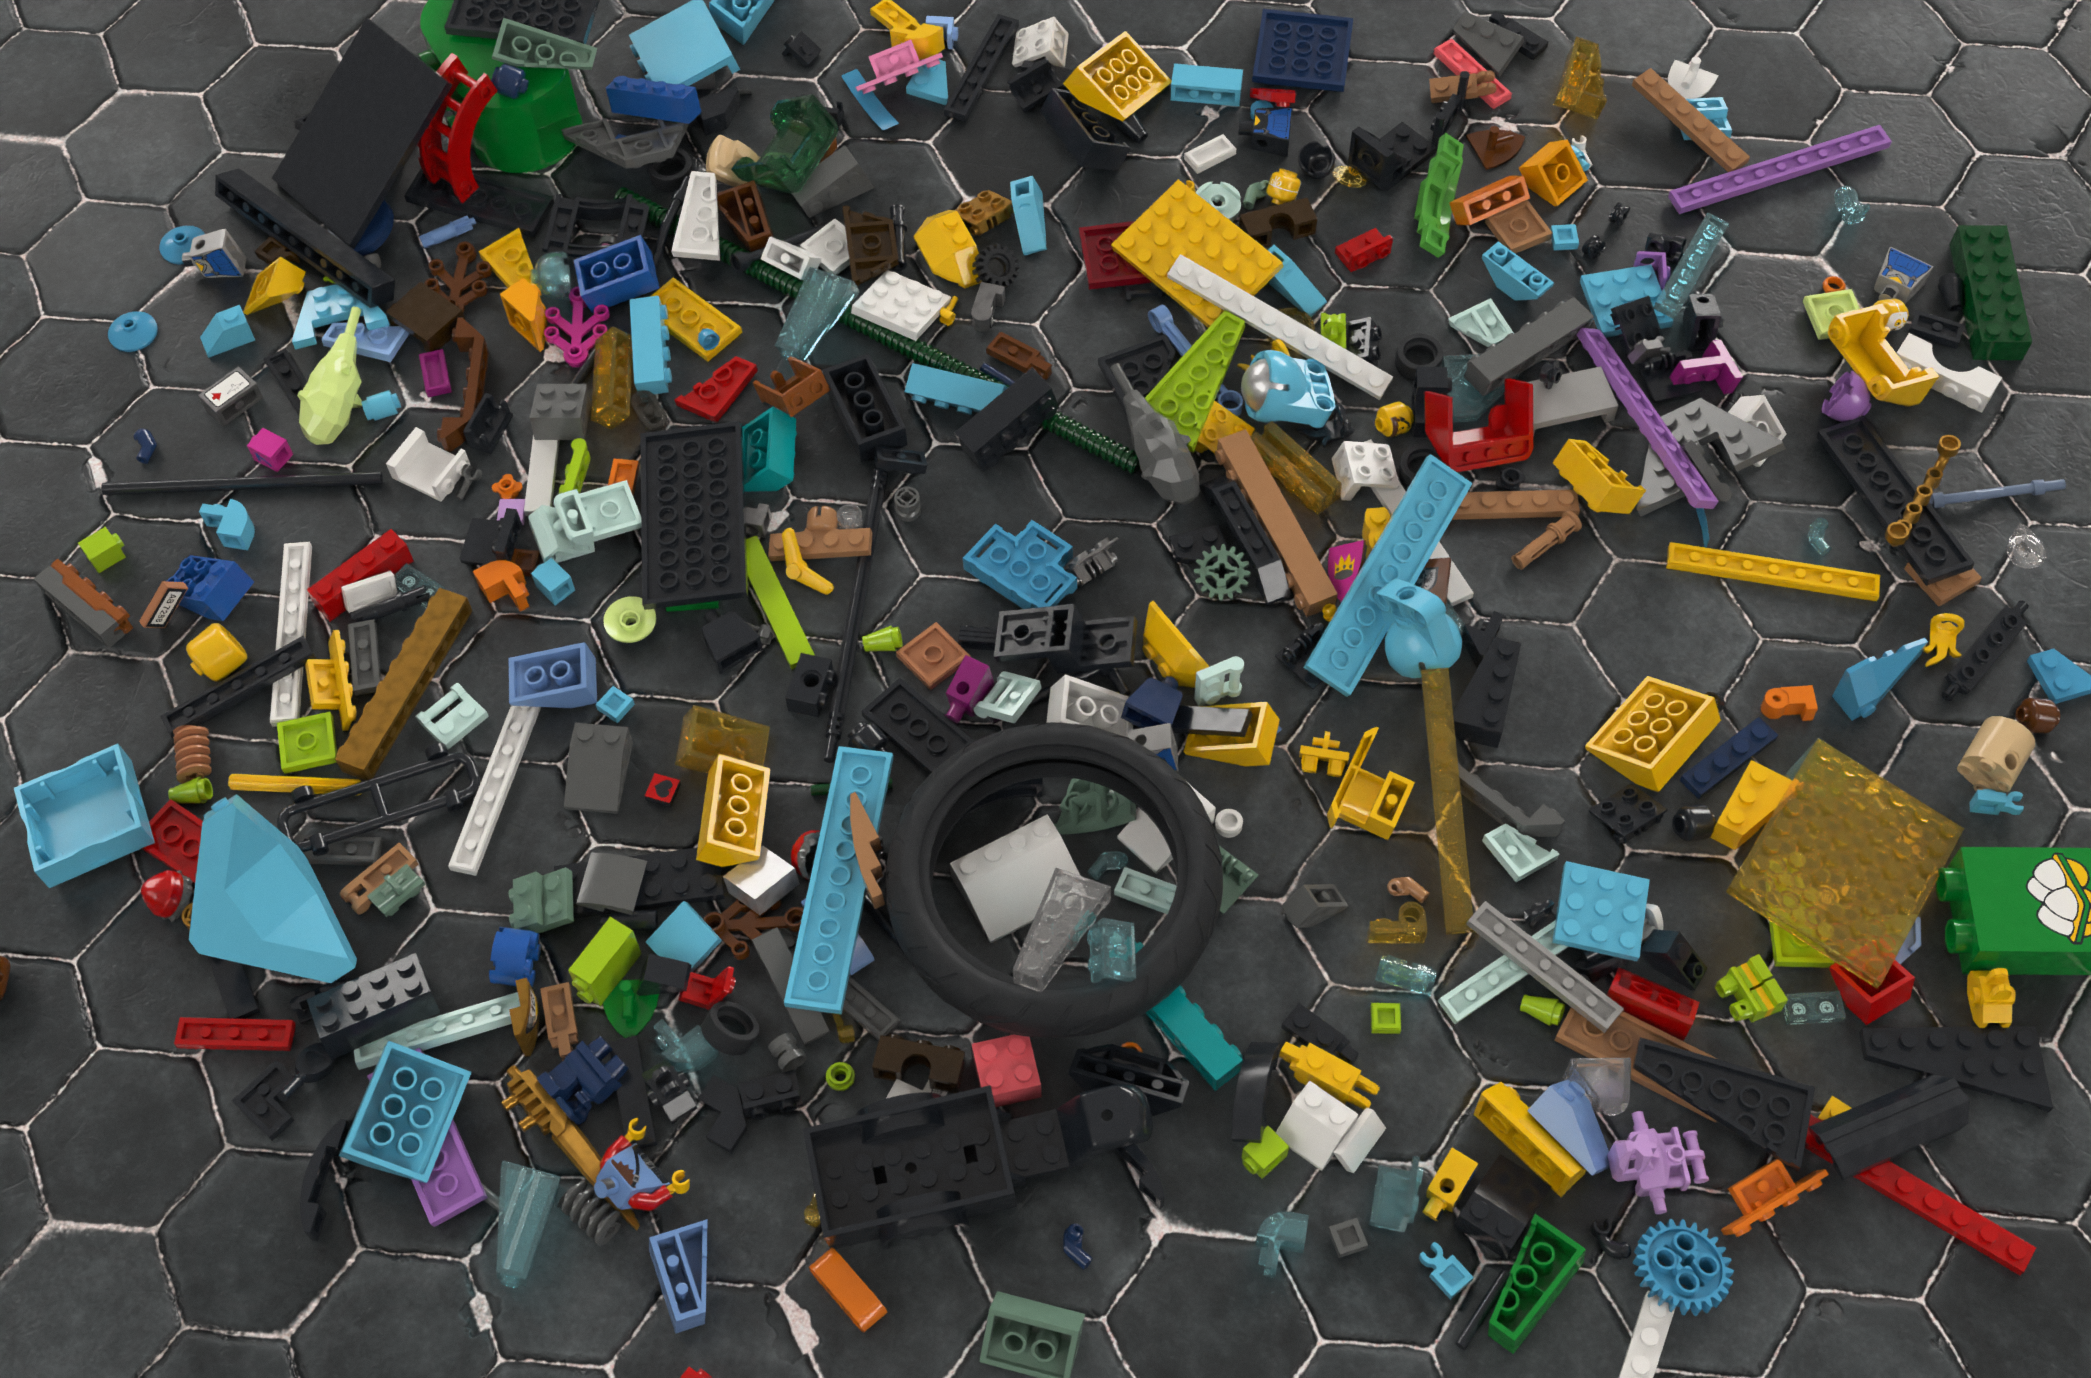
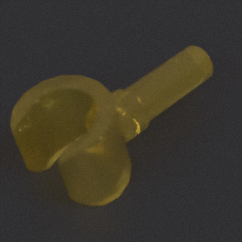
M832 1013L836 1022L839 1041L841 1043L854 1042L853 1024L844 1026L840 1014Z
M814 1191L810 1205L804 1210V1221L806 1224L817 1228L820 1224L818 1209H816L818 1206Z

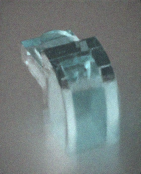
M663 1019L653 1026L657 1034L654 1039L664 1051L662 1053L664 1060L667 1059L677 1072L692 1073L699 1071L719 1056L718 1050L705 1040L699 1025L682 1038H679Z
M1284 1211L1272 1214L1263 1221L1259 1227L1255 1245L1265 1246L1261 1247L1259 1265L1264 1266L1263 1276L1275 1278L1280 1249L1303 1253L1309 1215Z

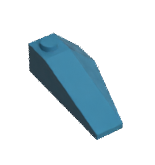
M1923 638L1900 647L1895 654L1892 650L1884 652L1878 660L1875 656H1872L1846 669L1832 697L1851 720L1860 716L1863 718L1868 717L1876 710L1878 703L1918 659L1928 641Z

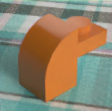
M498 560L473 571L477 584L489 603L509 594L520 612L529 607L526 599L529 596V592L525 587L527 583L521 568L515 563Z

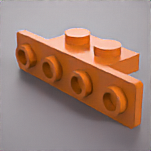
M1778 1159L1772 1160L1728 1188L1743 1216L1722 1228L1723 1235L1735 1234L1736 1237H1739L1752 1229L1751 1223L1756 1220L1763 1222L1776 1214L1774 1209L1778 1206H1789L1799 1200L1797 1194L1804 1190L1810 1192L1823 1184L1821 1179L1829 1175L1827 1170L1813 1171L1794 1183L1783 1163Z

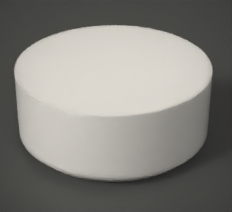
M1224 809L1217 814L1215 828L1221 836L1227 838L1235 837L1242 830L1243 819L1236 810Z

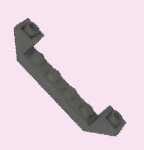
M1436 722L1431 725L1428 740L1433 773L1501 825L1506 823L1517 829L1519 833L1530 837H1557L1561 833L1565 820L1556 810L1549 809L1542 804L1530 818L1527 817L1521 808L1507 802L1500 792L1486 786L1479 776L1469 773L1455 758L1448 757L1453 751L1456 737L1453 736L1448 728L1441 727Z

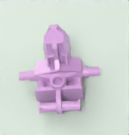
M1637 1111L1632 1113L1634 1132L1630 1133L1627 1140L1615 1141L1607 1155L1612 1178L1617 1182L1637 1180L1635 1186L1636 1195L1639 1197L1650 1196L1655 1214H1663L1667 1212L1664 1190L1666 1188L1680 1187L1681 1191H1686L1691 1183L1687 1165H1692L1695 1177L1694 1183L1700 1184L1709 1181L1703 1163L1705 1154L1704 1151L1700 1150L1697 1131H1687L1682 1134L1688 1149L1685 1151L1682 1147L1677 1127H1672L1670 1132L1657 1133L1654 1128H1648L1643 1112Z

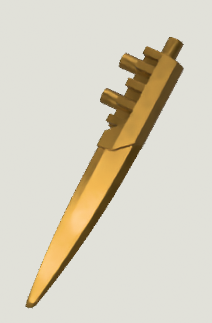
M516 1065L511 1066L507 1070V1074L512 1079L507 1083L508 1091L511 1095L501 1102L503 1108L508 1112L517 1104H521L528 1115L518 1122L521 1130L526 1132L534 1125H538L544 1136L552 1132L554 1143L594 1187L596 1177L601 1171L599 1164L602 1160L597 1151L576 1123L569 1119L555 1099L547 1093L531 1070L528 1069L521 1072ZM609 1197L604 1198L612 1205L615 1211L618 1210L620 1212V1216L636 1231L639 1229V1222L632 1208L618 1209Z

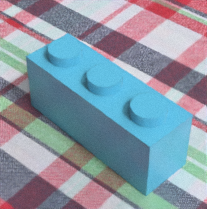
M1174 64L1171 82V101L1239 106L1243 70Z

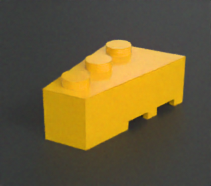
M1568 439L1553 461V464L1559 470V474L1574 486L1573 490L1583 496L1588 502V507L1598 513L1630 514L1646 490L1641 485L1634 487L1626 480L1628 475L1622 470L1619 473L1614 471L1607 465L1610 460L1587 441Z
M1751 760L1718 819L1710 838L1736 850L1759 831L1765 823L1772 820L1778 812L1791 804L1802 785Z

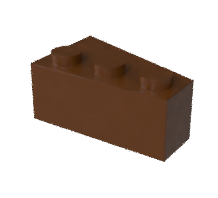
M754 180L717 193L718 215L749 252L765 247L769 237L774 238L761 194Z

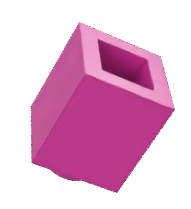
M262 428L257 435L253 436L247 445L255 461L276 472L293 455L286 439L265 428Z

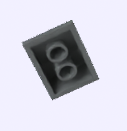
M586 723L574 724L569 747L564 809L618 814L633 746L628 727Z

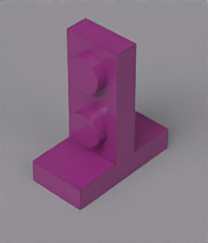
M1721 339L1712 340L1702 358L1680 361L1670 376L1674 385L1712 381L1715 379L1724 394L1733 393L1743 378Z

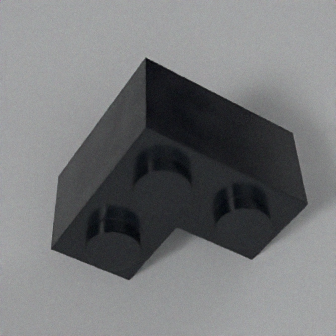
M1447 367L1416 368L1411 395L1412 412L1414 415L1412 423L1413 437L1428 438L1425 432V392L1431 391L1449 396V393L1452 392V377H1448Z

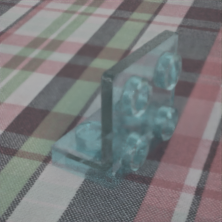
M1413 1156L1409 1171L1379 1165L1369 1225L1405 1232L1407 1224H1413L1419 1203V1196L1416 1195L1418 1194L1419 1186H1421L1424 1169L1418 1167L1420 1157Z

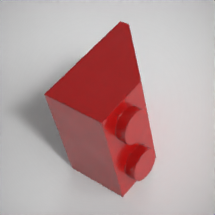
M1875 941L1830 966L1829 970L1846 1007L1866 1025L1911 998L1915 977Z

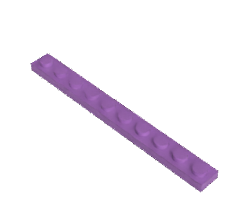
M1877 125L1671 190L1668 198L1677 212L1682 214L1887 149L1892 141L1883 128Z
M1581 328L1577 333V337L1581 341L1583 348L1588 351L1594 360V364L1597 367L1601 366L1617 398L1622 401L1628 410V414L1639 426L1640 432L1650 442L1651 448L1658 454L1664 467L1671 473L1676 485L1682 489L1688 498L1689 504L1694 508L1713 509L1719 501L1601 330Z

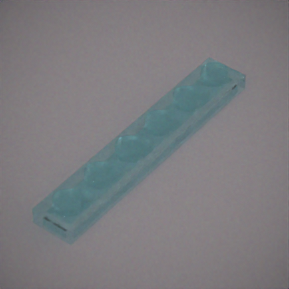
M1710 213L1706 214L1653 307L1655 310L1675 320L1729 225L1728 222Z

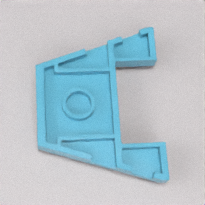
M338 284L307 291L292 343L295 350L317 344L314 328L348 320L352 307L361 309L360 316H364L368 331L386 327L390 324L386 314L379 306L369 308Z

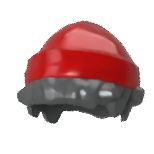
M809 830L803 833L792 846V866L795 868L796 873L806 880L811 878L820 836L819 830Z
M166 870L146 880L142 885L141 895L146 906L154 915L161 917L163 920L169 919L173 922L179 918L184 908L190 903L193 889L191 884L193 882L190 878L184 876L180 870L178 872Z

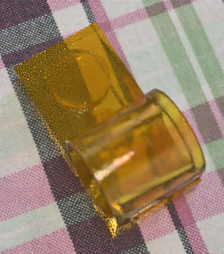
M1411 901L1404 903L1400 907L1396 921H1390L1385 918L1370 921L1367 932L1368 943H1425L1427 935L1425 910L1417 902ZM1405 917H1413L1416 922H1408Z

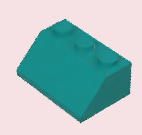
M772 406L742 427L745 492L778 491L787 484H790L794 478L795 437L797 434L796 418L790 417L789 414Z

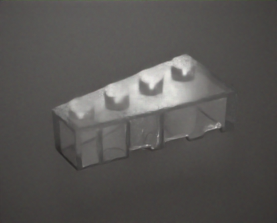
M1055 868L1013 967L1015 984L1042 993L1063 965L1065 958L1071 950L1073 951L1076 948L1080 938L1088 928L1090 929L1096 921L1098 914L1111 901V886Z

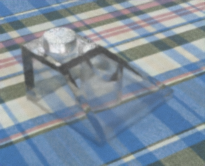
M1571 1058L1562 1081L1569 1080L1570 1082L1578 1083L1584 1089V1095L1590 1100L1594 1112H1604V1115L1607 1116L1619 1115L1625 1111L1630 1099L1631 1058Z

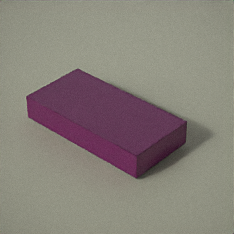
M444 350L419 354L427 397L451 393L452 388Z

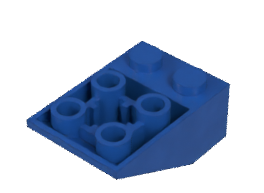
M193 555L185 558L177 572L167 580L169 582H184L188 587L179 603L180 606L208 619L224 621L254 583L234 561Z

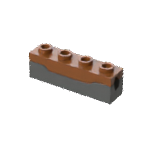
M56 559L51 566L49 565L33 578L42 593L107 648H111L126 633L133 629L128 620L130 617L129 613L120 605L115 607L112 604L113 600L104 591L98 593L96 586L87 577L84 579L80 578V573L72 564L65 565L59 559Z

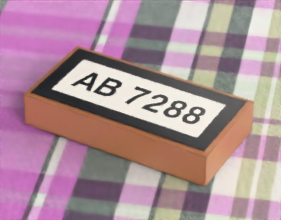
M162 581L139 621L144 628H165L188 590L184 582Z

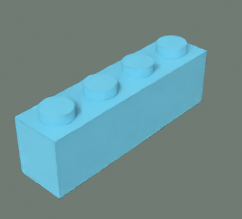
M659 296L630 299L633 371L639 396L669 393L668 383L672 382L670 368H667V362L671 361L669 347H666V340H669L668 326L664 324V320L668 319L667 306L662 305Z
M912 363L904 392L912 396V401L926 404V401L929 400L935 402L934 406L949 409V406L957 407L958 412L971 415L972 411L980 412L1008 387Z

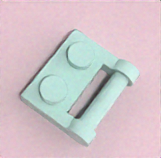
M1231 657L1196 672L1194 699L1199 707L1206 704L1212 705L1227 695L1230 697L1240 695L1242 689L1240 673L1244 669L1242 658ZM1230 673L1229 681L1224 682L1225 674Z
M1006 671L1001 672L997 677L995 686L984 700L979 701L974 707L975 714L981 718L989 716L1015 724L1041 690L1040 680Z
M459 683L454 684L450 688L451 691L425 712L421 711L415 716L417 721L439 743L446 745L447 750L489 717L487 711ZM457 699L461 701L460 704L435 724L431 721Z

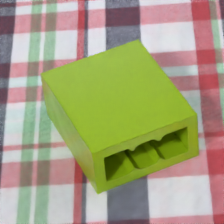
M610 917L568 971L573 980L571 983L577 989V996L588 1004L594 1002L601 1007L615 986L642 953L633 930Z

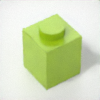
M106 527L78 542L82 551L98 573L126 558L121 550L125 546L117 533L111 535Z

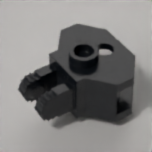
M667 1059L641 1074L649 1088V1091L646 1092L654 1107L660 1106L671 1124L676 1123V1118L690 1109L692 1112L697 1109L687 1090V1087L691 1086L682 1071L677 1073Z

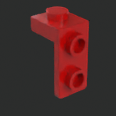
M728 966L715 979L690 972L687 991L680 992L678 1000L710 1010L714 1004L721 1002L727 994L732 993L736 981L735 977H732L734 967Z

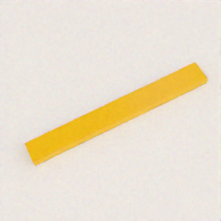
M1670 542L1668 546L1667 569L1877 601L1879 598L1880 575L1673 542Z

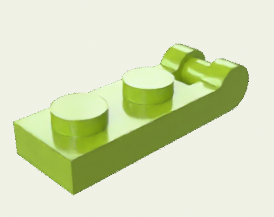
M582 438L574 439L571 443L574 453L571 463L566 465V479L564 485L561 484L559 488V494L577 489L579 494L581 493L590 463L587 444Z

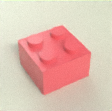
M1009 1035L972 1044L979 1086L981 1088L991 1085L995 1107L1042 1097L1041 1082L1030 1037Z

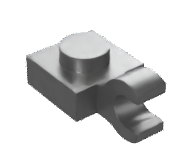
M1658 336L1654 340L1643 339L1636 343L1635 349L1627 357L1632 364H1637L1645 361L1647 357L1653 358L1659 357L1660 354L1666 355L1671 349L1670 347L1664 348L1661 343L1664 337Z

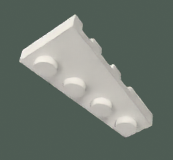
M691 171L671 250L673 257L720 261L715 173Z

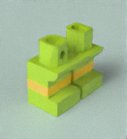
M1759 954L1749 958L1748 962L1738 967H1731L1726 976L1717 981L1715 989L1720 997L1725 998L1732 994L1735 996L1737 1002L1729 1007L1735 1021L1749 1019L1752 1023L1782 1011L1788 1001L1775 978L1771 979L1773 975Z

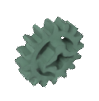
M1222 544L1221 550L1217 551L1213 545L1211 546L1212 553L1208 554L1206 551H1203L1202 554L1205 559L1196 560V563L1200 566V569H1194V574L1200 576V578L1195 580L1196 585L1203 584L1200 591L1202 594L1209 591V599L1211 600L1215 595H1218L1220 602H1223L1226 595H1228L1230 600H1233L1234 592L1239 595L1243 594L1240 588L1241 585L1245 587L1249 585L1244 577L1251 576L1250 571L1244 570L1250 566L1249 562L1241 561L1244 558V553L1241 552L1236 555V548L1234 546L1227 551L1225 544ZM1218 557L1216 563L1212 566H1207L1211 560ZM1228 557L1233 559L1239 568L1232 567L1228 563ZM1224 567L1229 574H1225L1224 578L1221 579L1216 572H1220L1221 568ZM1205 578L1213 579L1217 583V589L1209 585ZM1232 580H1238L1232 587L1227 589V585Z

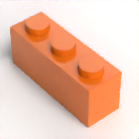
M1507 176L1449 203L1456 225H1472L1530 199L1524 176Z

